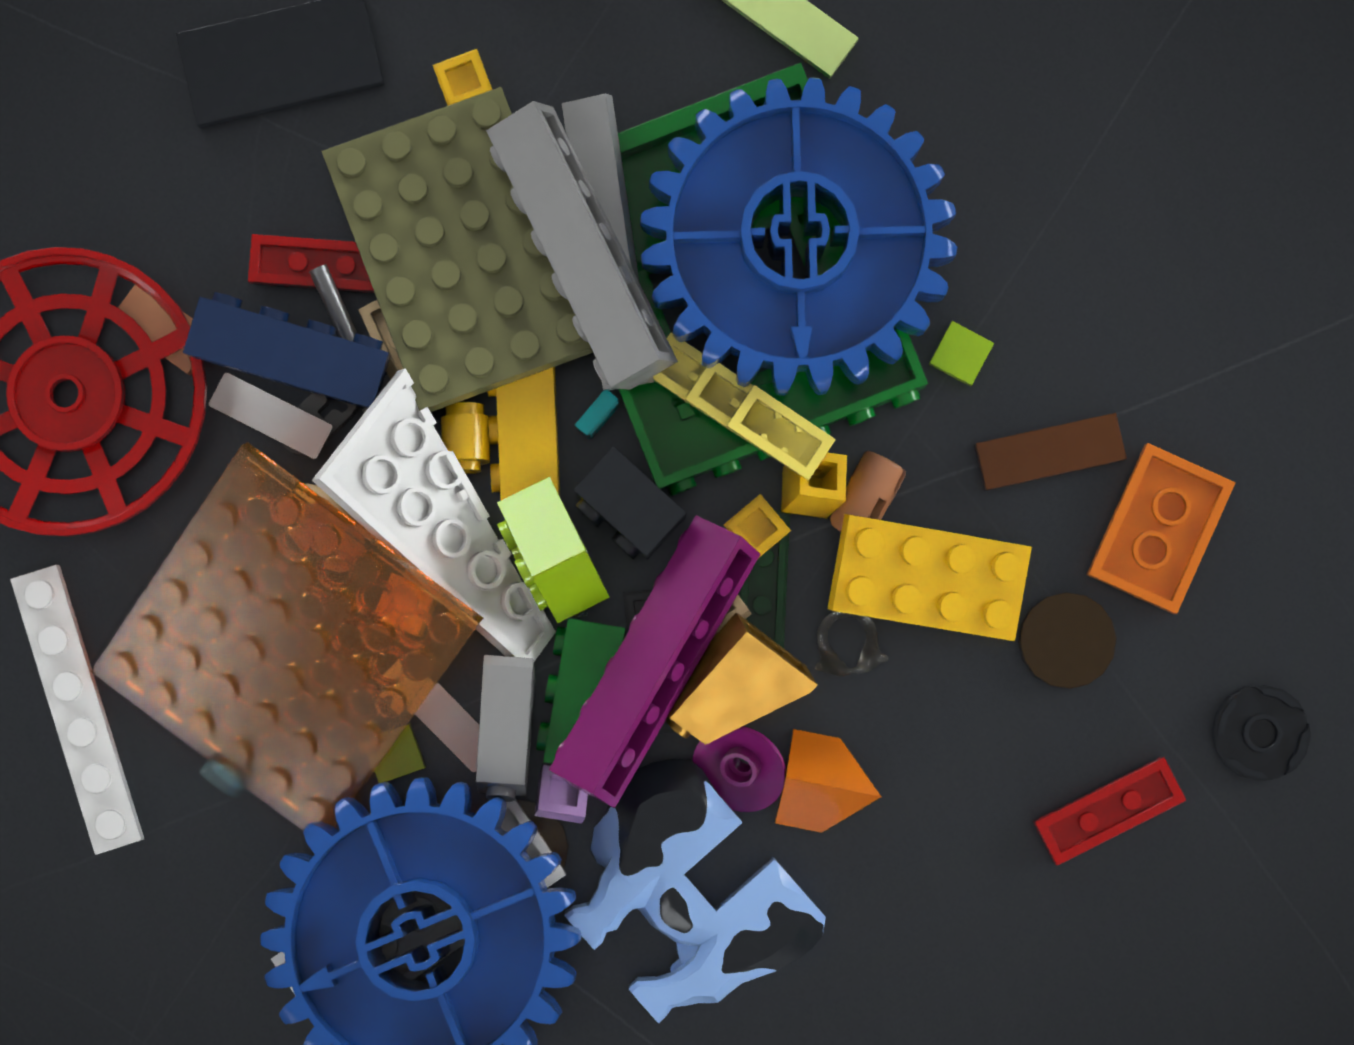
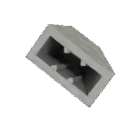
M484 655L476 785L478 793H486V798L489 800L501 797L506 802L515 801V796H526L536 690L533 658Z

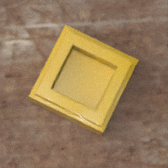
M477 49L432 65L448 106L492 90Z
M761 494L723 525L727 530L740 535L761 554L759 558L791 532L790 528Z

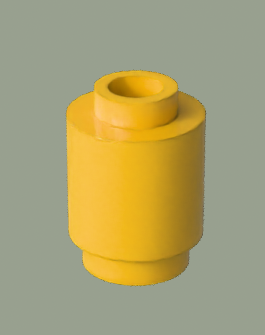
M458 402L446 406V415L441 417V439L447 450L454 452L466 474L480 473L481 465L490 463L489 416L484 414V404L476 402Z

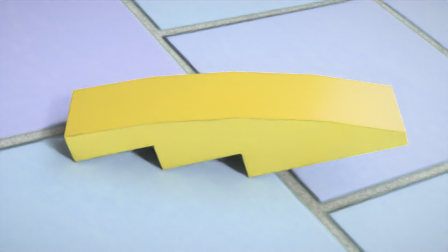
M670 332L667 340L678 362L654 375V381L770 457L809 480L836 439L757 386L749 384L746 387L738 385L736 374L722 364L718 363L711 368L703 366V353L685 341H677L673 333Z

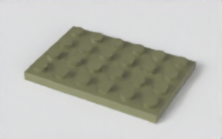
M502 87L322 151L403 369L406 368L414 382L411 387L416 394L415 401L419 411L428 407L430 412L593 353L589 342L584 341L573 325L572 318L575 316V313L568 299L563 298L553 284L552 274L554 270L547 256L539 252L532 240L531 232L534 229L527 214L522 213L512 199L510 191L514 187L507 173L502 171L492 158L490 147L493 144L486 130L512 114Z

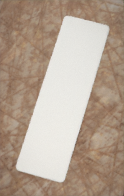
M229 373L223 375L209 401L210 407L313 459L318 457L333 428L331 424Z
M405 653L381 677V680L392 691L395 688L401 690L399 698L472 772H476L479 724L409 653Z

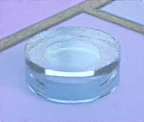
M209 757L199 770V773L207 781L236 800L239 799L248 787L247 780L215 757Z

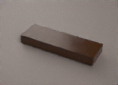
M1116 413L974 444L985 491L1127 459Z

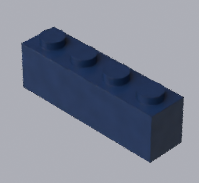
M214 292L212 300L199 297L183 350L185 355L366 409L370 407L380 394L391 357L389 352L381 350L383 341L355 333L353 341L334 336L336 327L314 320H308L306 328L287 322L290 314L266 306H261L259 314L241 309L243 300L218 292Z

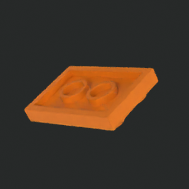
M1146 443L1086 575L1167 612L1177 614L1236 482Z

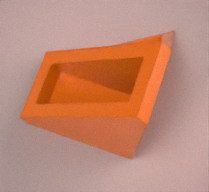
M793 729L786 762V776L779 798L775 824L823 833L882 797L841 738Z

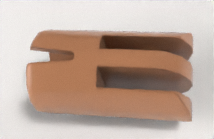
M865 451L848 481L846 501L830 517L832 526L841 532L844 514L881 520L906 476V471L895 462L875 452Z

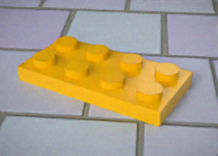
M844 514L827 609L1015 641L1032 547Z

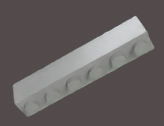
M532 101L486 130L493 144L490 147L492 158L497 166L507 173L514 187L510 191L512 199L522 213L527 214L534 229L531 232L532 240L539 252L547 256L554 270L552 274L553 284L560 295L568 299L575 313V316L572 318L573 325L584 341L589 342L596 357L593 360V365L600 379L609 385L610 388L630 390L677 363L678 361L566 135L554 107Z

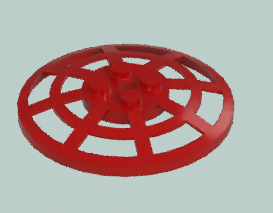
M51 247L25 251L0 260V282L2 281L15 308L0 318V341L16 325L23 322L33 345L22 353L14 365L0 360V380L7 383L6 397L9 411L0 414V436L18 428L27 438L38 445L27 470L9 459L0 449V471L12 480L21 483L10 509L8 510L0 506V523L10 528L37 535L67 537L96 533L122 524L148 509L170 489L186 468L199 441L206 414L207 380L203 360L189 357L194 385L193 409L189 427L163 419L166 409L167 388L161 360L185 347L191 325L178 304L158 283L138 268L111 255L84 248ZM57 264L85 265L99 269L91 297L82 294L61 293L33 299L20 273L36 267ZM118 276L134 283L150 295L171 318L176 330L152 342L148 334L133 318L118 307L110 304ZM58 309H81L87 311L78 337H52L40 313ZM105 318L124 329L136 342L139 350L114 361L106 351L97 346ZM147 367L150 372L152 385V400L149 414L124 405L125 385L123 379ZM63 381H73L78 388L77 400L68 407L58 406L54 400L56 386ZM117 423L142 431L140 438L132 449L116 464L110 466L100 441L110 434ZM156 437L181 445L175 460L161 479L140 498L126 505L117 479L124 476L141 461ZM82 450L92 472L91 476L71 480L46 477L57 451L72 452ZM98 488L108 514L95 519L75 522L41 521L28 517L40 491L74 494Z

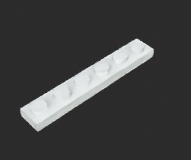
M53 565L10 579L95 855L144 840L60 565Z

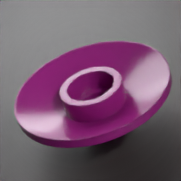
M742 726L706 745L701 741L697 744L692 761L704 771L719 796L732 810L755 812L765 809L773 804L782 793L786 776V766L783 757L777 747L760 732ZM739 758L744 759L749 764L741 762Z

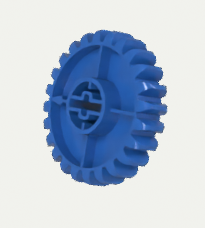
M778 78L770 79L767 84L764 105L756 107L750 96L742 89H736L730 92V120L727 122L722 120L716 113L707 109H703L696 114L695 127L701 141L700 145L680 137L673 138L668 144L669 157L681 173L657 171L650 177L649 188L652 194L668 206L653 207L645 210L641 214L640 227L650 236L666 241L654 244L642 253V268L654 274L671 275L653 291L652 301L654 306L658 309H673L684 306L685 310L679 315L673 327L674 338L679 342H684L704 333L708 339L702 354V365L707 368L722 363L730 354L739 358L736 369V381L742 387L748 386L756 378L761 367L771 369L774 392L779 396L788 394L796 372H805L813 391L817 395H823L827 393L831 385L833 367L837 365L840 366L845 376L854 384H861L866 381L869 374L867 351L870 350L878 359L888 364H894L902 357L901 341L894 328L909 335L920 336L930 326V319L925 310L915 300L926 303L939 302L944 299L948 292V283L939 274L928 268L949 264L957 255V246L953 241L933 234L934 231L942 229L953 220L956 215L954 204L942 199L928 200L927 197L940 185L945 172L939 164H926L915 168L912 162L922 147L924 137L919 132L913 131L905 133L894 140L888 134L896 113L895 109L890 105L885 104L879 107L868 118L859 115L861 91L853 86H849L841 94L837 103L833 105L825 103V89L822 80L819 78L808 79L804 86L801 100H790L788 90L782 80ZM791 197L803 198L804 236H816V238H809L805 249V279L793 278L792 239L779 238L788 236L791 225ZM777 200H779L780 214H775L772 219L767 247L772 261L781 260V275L768 268L754 250L763 248L765 228H751L760 212ZM815 201L829 209L840 224V226H834L830 238V247L844 246L842 256L837 264L819 276L817 275V259H821L829 238L830 227L825 213H816Z
M419 777L411 782L406 794L405 805H403L396 789L390 783L383 782L375 784L371 789L369 800L371 814L354 798L345 797L337 801L334 806L335 818L340 831L321 821L311 822L304 828L303 834L306 843L315 855L311 856L303 853L283 855L280 861V868L289 879L296 883L295 888L277 889L267 893L265 905L274 913L286 917L285 924L263 932L260 935L262 947L285 954V962L265 974L264 978L267 986L278 989L292 987L296 996L279 1012L280 1019L284 1024H293L308 1018L314 1025L303 1045H538L535 1031L526 1018L542 1024H553L559 1019L562 1013L561 1007L556 999L544 989L545 987H568L574 983L577 975L575 969L567 962L554 957L556 951H563L575 946L581 940V931L569 924L555 922V914L562 912L576 900V894L570 888H547L544 879L557 869L562 859L556 852L544 853L534 858L530 857L526 850L534 840L538 830L537 825L533 821H527L506 832L501 828V825L506 815L507 803L501 797L489 800L477 813L471 812V788L468 783L457 782L447 791L442 803L437 804L436 790L431 780L427 777ZM413 891L433 894L451 906L435 913L433 905L416 906L393 920L391 923L392 932L379 937L382 916L393 899L398 910L417 901ZM454 915H457L461 921V929L439 937L426 946L430 955L426 954L423 945L390 959H386L382 952V945L402 938L416 930L412 919L416 920L419 930ZM465 939L462 959L449 977L443 964L425 975L428 982L408 979L394 969V967L404 963L407 964L409 971L415 972L428 969L451 951L449 944Z

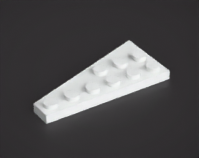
M406 368L398 370L312 481L503 655L533 658L535 662L556 631L544 610H539L529 588L522 582L509 559L512 555L504 540L497 538L487 520L490 516L454 452L447 450L434 427L436 421L429 408L425 407L419 411L415 401L416 394L411 387L414 382Z

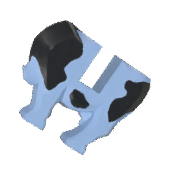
M691 759L662 760L652 762L637 769L616 807L613 808L608 805L603 818L594 827L590 850L596 862L605 868L600 876L597 889L589 902L573 905L564 914L567 920L581 931V936L594 950L603 942L607 932L617 930L624 917L633 909H638L651 926L676 942L679 959L671 965V972L657 977H637L629 984L628 988L658 1023L674 1007L697 1003H718L742 983L778 971L800 959L821 939L826 919L822 911L774 857L766 862L715 909L685 876L687 871L742 824V820L719 796L704 771Z

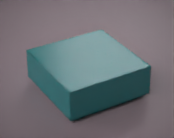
M604 390L577 421L575 428L587 439H593L620 407L619 399L609 390Z

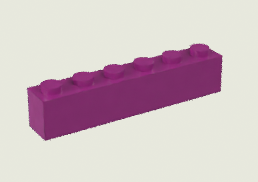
M695 516L689 528L680 536L677 549L666 568L657 576L653 590L640 613L632 619L629 632L618 651L607 662L603 677L592 696L583 704L580 716L570 734L558 747L549 771L613 808L616 807L761 555L744 538L699 516Z

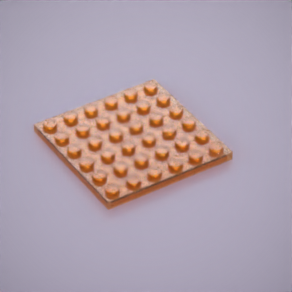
M247 442L241 445L90 672L304 831V828L309 823L321 821L335 828L338 824L335 818L334 806L336 802L345 797L356 799L484 618Z

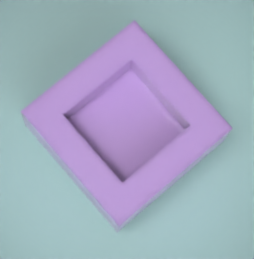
M543 764L539 773L535 816L582 824L586 817L588 794L549 771L550 765Z

